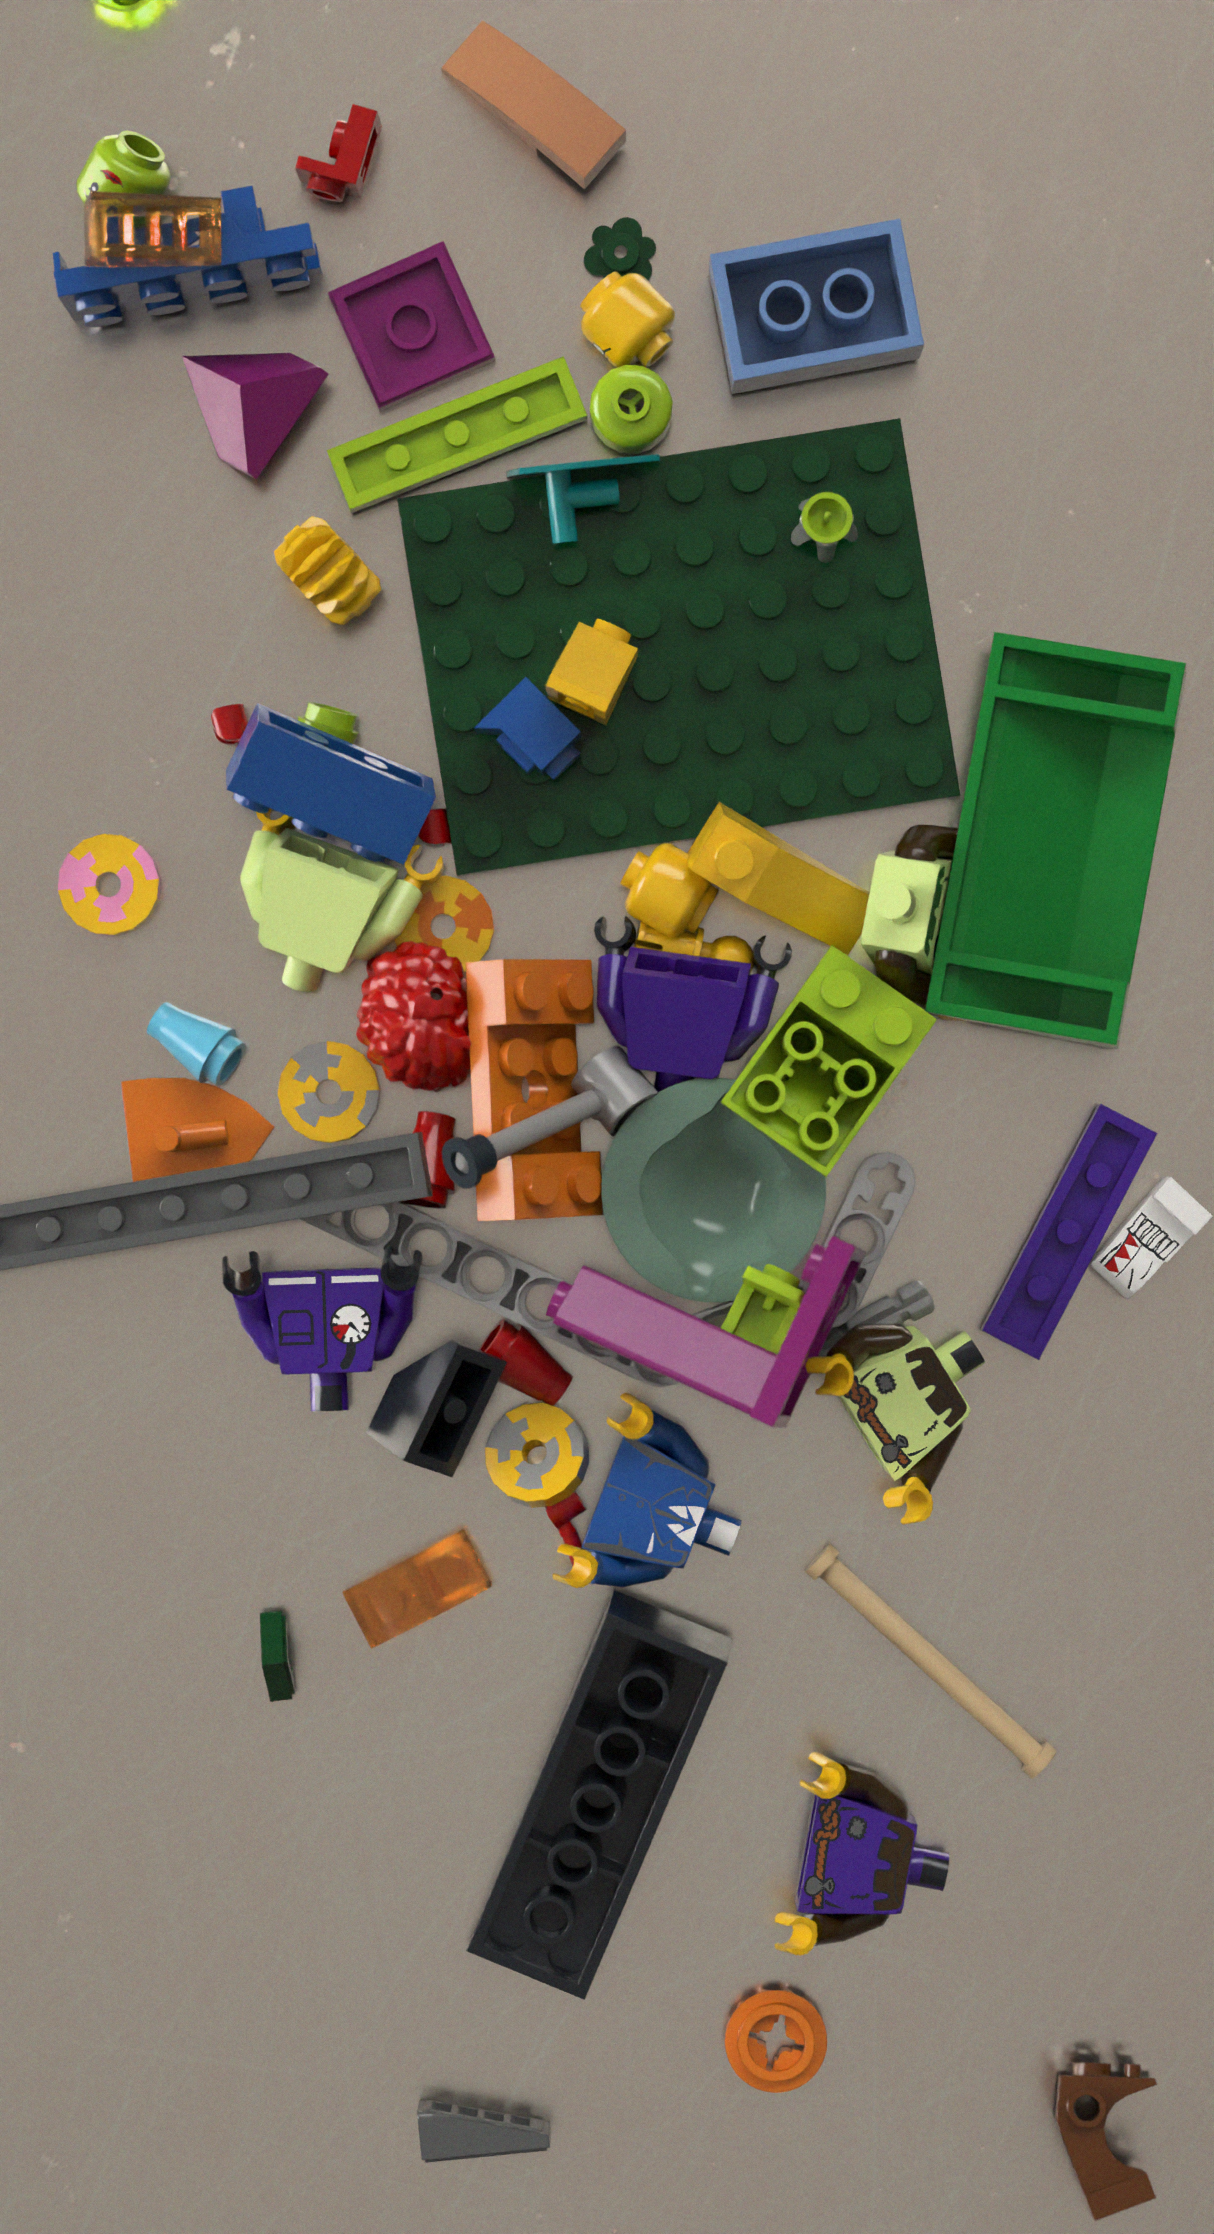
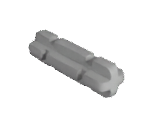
M914 1281L897 1290L898 1296L891 1299L887 1295L857 1311L842 1326L838 1328L837 1326L833 1327L821 1350V1357H826L827 1352L855 1325L898 1323L905 1327L904 1321L911 1318L915 1322L932 1313L935 1306L926 1286L920 1281Z

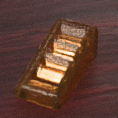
M91 191L84 205L85 266L160 267L220 265L222 262L221 198ZM172 215V246H161V216ZM187 215H199V247H187ZM118 216V243H107V217ZM134 216H145V245L134 244Z

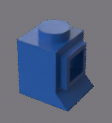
M527 677L474 728L476 734L500 735L496 739L497 744L528 775L536 769L542 776L547 773L555 780L581 754L574 747L581 739V732Z

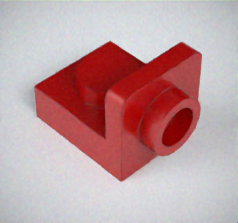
M352 104L348 121H337L329 146V157L336 159L335 165L298 156L295 170L300 181L308 183L306 187L307 192L335 202H342L344 194L361 199L382 128L376 110Z

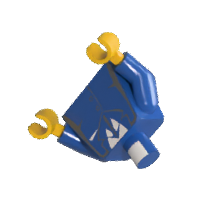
M623 1393L620 1396L622 1400L632 1406L629 1418L619 1423L610 1417L606 1420L611 1428L623 1436L582 1542V1548L593 1552H588L569 1544H561L557 1550L559 1553L573 1556L574 1565L568 1574L559 1575L553 1573L552 1577L558 1582L575 1588H583L588 1584L627 1587L665 1579L674 1567L684 1569L693 1543L729 1556L741 1526L742 1520L707 1507L716 1484L713 1479L708 1477L710 1472L708 1458L682 1425L652 1411L645 1403L630 1393Z

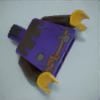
M812 1752L808 1759L822 1766L821 1775L816 1781L806 1782L805 1780H800L799 1783L801 1787L815 1794L795 1899L797 1912L809 1914L800 1916L782 1911L775 1916L776 1923L792 1926L793 1928L790 1939L783 1944L775 1943V1949L799 1956L809 1953L814 1946L843 1942L883 1926L890 1914L902 1913L907 1885L943 1891L949 1866V1853L914 1847L918 1826L915 1817L908 1814L909 1809L906 1800L875 1771L837 1763L819 1752Z

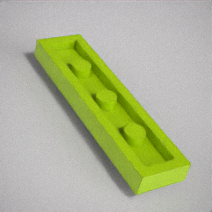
M563 356L326 451L350 511L354 513L588 420Z

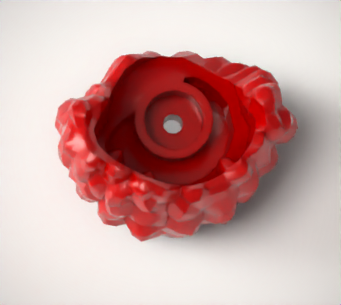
M414 941L402 942L394 951H387L368 960L366 964L368 976L361 986L363 998L356 1015L360 1022L356 1036L362 1044L368 1047L367 1058L373 1064L382 1066L386 1079L391 1082L402 1081L406 1087L412 1090L420 1088L426 1091L440 1092L447 1087L456 1088L462 1084L467 1076L471 1074V1041L469 1039L467 980L464 976L461 961L457 957L447 956L443 948ZM437 993L441 999L435 1000L431 997V994Z

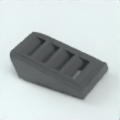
M431 2100L419 2101L417 2119L422 2161L425 2160V2163L547 2151V2148H550V2122Z

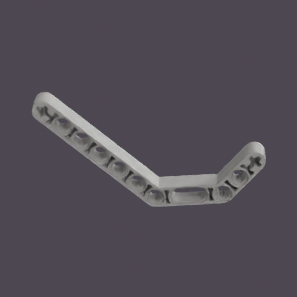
M890 1152L876 1153L863 1160L857 1168L821 1244L827 1247L831 1236L840 1239L841 1231L845 1225L855 1220L867 1222L875 1233L874 1247L864 1256L848 1291L847 1304L839 1311L832 1328L850 1320L859 1309L912 1197L916 1183L914 1170L910 1163L898 1154ZM891 1163L897 1167L894 1172V1178L902 1182L898 1193L887 1191L880 1201L879 1209L890 1210V1215L884 1224L874 1214L853 1209L852 1206L857 1196L866 1203L870 1202L876 1190V1184L868 1179L869 1172L872 1169L884 1170L887 1164ZM401 1201L381 1205L388 1213L389 1224L385 1233L375 1239L366 1238L358 1233L354 1224V1216L357 1209L343 1211L340 1226L330 1222V1218L335 1213L299 1219L382 1259L386 1248L392 1246L391 1258L394 1263L400 1266L412 1265L414 1256L411 1245L416 1234L424 1229L435 1230L446 1241V1256L441 1263L434 1266L421 1264L420 1277L647 1385L666 1387L679 1383L665 1375L652 1374L645 1369L644 1365L607 1348L593 1346L586 1338L553 1324L554 1319L543 1321L536 1319L530 1314L527 1309L526 1299L533 1287L547 1284L557 1288L562 1280L573 1285L572 1282ZM479 1257L495 1258L504 1268V1283L499 1290L493 1293L479 1292L472 1286L469 1280L470 1266ZM801 1275L797 1276L801 1281L798 1289L806 1293L810 1283L801 1280ZM734 1301L724 1302L691 1315L709 1322L714 1318L728 1314Z

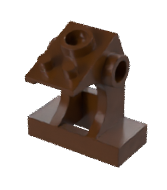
M1072 2062V2075H1059L1055 2120L1089 2212L1095 2221L1156 2198L1147 2173L1142 2169L1126 2165L1116 2159L1107 2145L1104 2131L1107 2115L1116 2102L1130 2094L1157 2085L1155 2078L1141 2077V2064H1124L1123 2077L1111 2076V2063ZM1090 2095L1097 2103V2111L1090 2119H1079L1075 2115L1074 2104L1079 2097Z

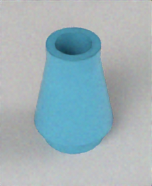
M169 1002L163 1003L158 1008L147 1027V1034L158 1040L200 1083L210 1081L216 1086L222 1085L232 1075L245 1051L246 1045L236 1038L235 1029L178 1009Z

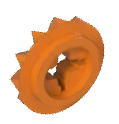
M762 1989L745 2001L739 2002L726 2025L725 2049L731 2067L745 2083L761 2091L781 2093L801 2087L818 2072L826 2055L827 2033L825 2024L812 2002L807 2001L789 1989ZM784 2015L783 2022L786 2036L793 2039L796 2044L803 2046L781 2047L777 2056L773 2057L772 2065H767L766 2043L757 2039L756 2035L749 2033L750 2031L758 2034L760 2031L771 2032L774 2023H778L779 2016Z

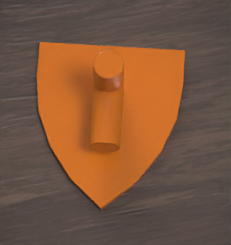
M146 1078L121 1081L133 1182L249 1162L254 1158L275 1128L250 1104L214 1085L200 1083L187 1078Z

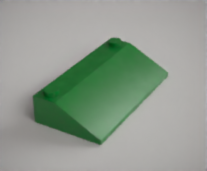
M994 632L925 1009L926 1012L1058 1039L1115 1049L1119 1048L1187 674L1186 663Z

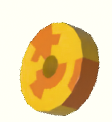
M441 876L430 885H422L420 891L423 897L401 935L394 941L396 946L402 942L414 941L443 948L447 956L457 957L461 961L464 973H466V962L482 961L490 950L495 932L492 910L482 893L467 881L450 876ZM442 915L450 916L454 919L456 925L455 932L446 939L434 936L431 928L433 921Z

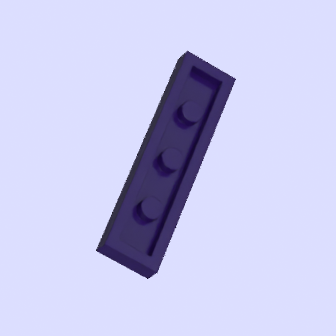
M1103 1104L1097 1105L980 1330L1037 1360L1040 1359L1157 1135L1156 1132Z

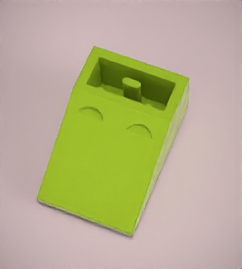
M831 945L720 1103L821 1175L827 1177L937 1019Z

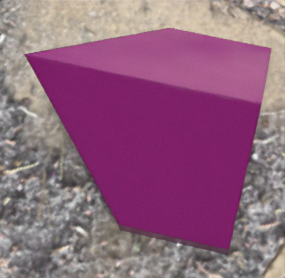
M292 353L182 356L218 457L226 464L255 479L263 471L329 375L321 367Z

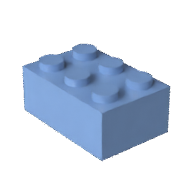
M900 218L710 254L709 275L732 394L916 360L921 356L924 341Z

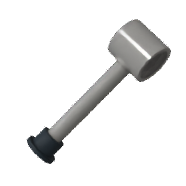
M614 1046L608 1048L587 1062L573 1078L571 1087L578 1095L488 1137L477 1134L466 1140L460 1137L448 1140L442 1149V1160L445 1170L456 1185L464 1189L472 1188L479 1184L482 1175L496 1168L498 1160L590 1117L598 1120L611 1136H616L626 1119L642 1103L652 1098L658 1092L640 1069H635L629 1065L628 1055L622 1047Z

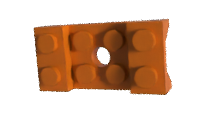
M499 959L466 962L469 1039L471 1041L470 1069L473 1135L480 1134L488 1137L578 1095L571 1087L572 1080L578 1073L576 1025L594 1023L591 960ZM524 1077L529 1085L527 1103H525L522 1096V1081ZM581 1122L498 1160L494 1170L482 1175L481 1181L476 1185L477 1221L603 1215L600 1151L581 1152Z

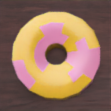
M100 834L83 840L67 854L59 870L58 893L63 909L77 925L97 935L119 936L137 930L151 918L160 901L161 877L156 861L143 846L122 835ZM109 873L116 874L121 882L119 892L114 896L104 897L99 890L101 878Z

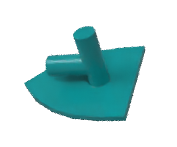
M660 455L523 467L508 470L506 474L507 477L545 473L552 543L578 541L575 508L619 504V487L616 478L572 483V470L660 461Z

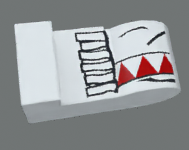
M1163 1176L1098 1250L1089 1265L1127 1300L1155 1274L1164 1262L1167 1263L1193 1235H1196L1213 1216L1172 1177Z

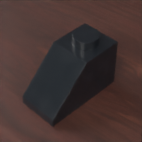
M454 1340L447 1342L392 1376L366 1433L401 1460L453 1477L507 1362L500 1357Z

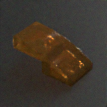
M462 1529L350 1586L342 1594L372 1649L489 1589L493 1584L465 1530Z

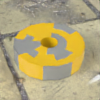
M330 1041L307 1045L293 1055L280 1075L278 1098L282 1114L292 1128L310 1140L328 1143L351 1139L368 1127L378 1110L381 1093L377 1072L366 1056L347 1044ZM326 1080L336 1081L341 1088L340 1098L337 1102L330 1105L321 1102L318 1097V1088Z
M545 1403L524 1404L505 1413L491 1429L485 1446L486 1468L495 1486L513 1502L531 1508L552 1506L568 1498L583 1482L589 1465L588 1442L580 1426L561 1408ZM539 1446L546 1447V1456L542 1462L538 1464L528 1463V1455L532 1449Z

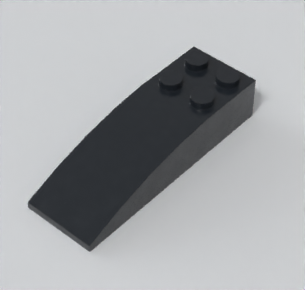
M614 1590L468 1944L467 1952L585 2000L725 1671L733 1638Z

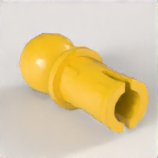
M641 921L639 923L638 937L634 942V947L750 963V974L754 968L751 946L744 939L737 936H723L717 938L712 943L703 941L704 928L698 927L695 934L684 931L678 937L671 938Z

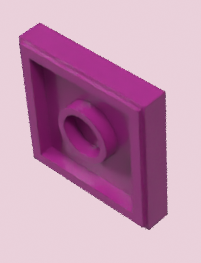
M444 241L327 292L380 412L496 361Z

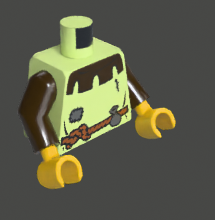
M919 824L905 831L895 850L880 853L877 856L861 935V946L875 965L876 976L912 1002L926 1007L958 828ZM938 1015V1017H940L942 1020H949V1021H967V1020H962V1019H957V1018H952V1017H947V1016Z
M898 1323L858 1324L827 1352L826 1357L814 1356L809 1358L806 1362V1370L808 1373L824 1374V1383L815 1390L816 1395L837 1396L878 1463L894 1481L902 1477L903 1486L890 1488L884 1493L883 1502L887 1508L900 1507L906 1502L907 1511L901 1518L902 1525L922 1522L930 1516L933 1510V1500L930 1492L963 1429V1421L971 1412L968 1403L955 1382L985 1364V1360L965 1331L937 1349H934L929 1340L915 1326L904 1327Z

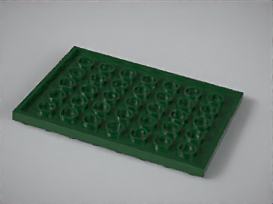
M900 418L660 456V461L572 470V483L616 478L619 487V504L575 508L578 541L552 543L545 475L397 498L457 877L651 847L664 843L670 844L695 840L719 802L762 828H770L959 798L961 796ZM822 492L836 493L848 502L854 517L853 524L858 532V538L853 543L845 538L838 541L834 558L828 563H823L818 559L817 545L813 539L799 546L794 545L791 541L792 531L800 523L799 519L802 515V511L798 508L801 501ZM596 619H601L629 632L632 636L628 644L638 648V657L607 725L551 701L581 732V739L574 745L581 754L558 778L553 780L547 773L542 776L536 769L528 775L497 744L496 739L500 735L476 734L474 728L525 677L548 698L546 683L579 622L593 628Z

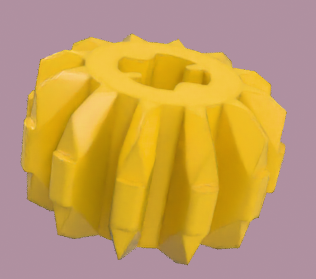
M311 516L300 526L296 525L283 537L285 540L274 551L275 561L281 570L330 622L345 625L353 617H359L372 604L373 598L381 591L379 578L348 543L322 518Z

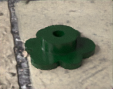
M630 217L620 218L613 224L612 228L602 225L593 231L592 241L594 245L584 255V266L591 275L596 277L603 276L604 279L612 272H618L621 276L629 273H638L648 281L650 280L652 266L649 260L656 253V244L651 238L642 237V228L635 219ZM622 249L627 254L623 258H618L615 256V252Z

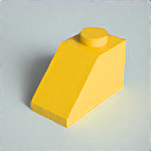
M596 619L593 628L579 622L546 683L548 699L607 725L638 657V648L628 644L632 635L624 629L601 619Z

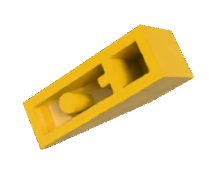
M721 802L717 804L687 852L689 854V869L750 906L829 946L833 945L841 952L849 955L862 934L870 892Z

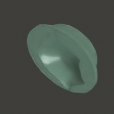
M701 1078L689 1080L663 1089L652 1098L647 1099L620 1127L607 1153L603 1168V1212L612 1239L622 1256L637 1273L651 1284L677 1297L692 1301H734L743 1284L742 1276L747 1266L763 1271L765 1265L770 1264L790 1273L801 1262L812 1246L821 1226L825 1210L826 1178L720 1103L736 1081L734 1079Z

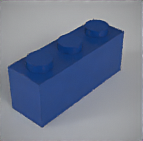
M259 703L256 704L226 769V789L234 793L233 798L242 806L259 813H268L270 808L292 817L293 825L301 831L318 838H326L328 833L351 842L350 847L354 852L375 862L385 863L386 859L389 858L404 865L436 799L433 778Z

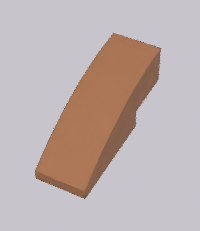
M483 20L441 67V71L519 139L536 153L541 151L583 189L591 183L626 142V129L550 67Z

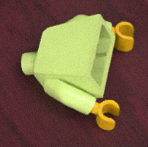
M270 808L268 813L256 812L263 826L262 830L255 831L240 875V882L251 916L259 924L258 940L260 944L265 948L288 956L282 975L283 983L298 991L313 992L319 987L323 969L333 973H343L354 960L363 961L371 959L401 935L423 897L420 891L422 885H430L442 876L444 870L442 856L439 857L432 872L428 874L417 873L413 870L412 865L419 856L422 845H415L405 861L407 875L403 880H396L399 868L380 861L368 860L355 852L294 831L293 829L296 826L292 823V817L284 814L277 820H271L270 812L272 809Z

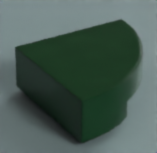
M282 1610L260 1613L261 1662L270 1702L293 1699L292 1694H295L293 1667L290 1668L288 1659L289 1632L286 1615L282 1614Z

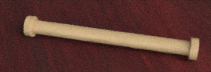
M828 1544L809 1564L805 1573L813 1580L820 1577L1023 1762L1024 1765L1021 1770L1031 1779L1035 1778L1050 1763L1057 1750L1048 1742L1042 1745L1037 1742L837 1559L840 1552L834 1546Z

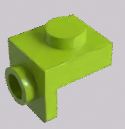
M766 1264L763 1271L747 1266L742 1276L743 1284L721 1329L778 1354L805 1292L798 1289L801 1281L796 1276L779 1267Z

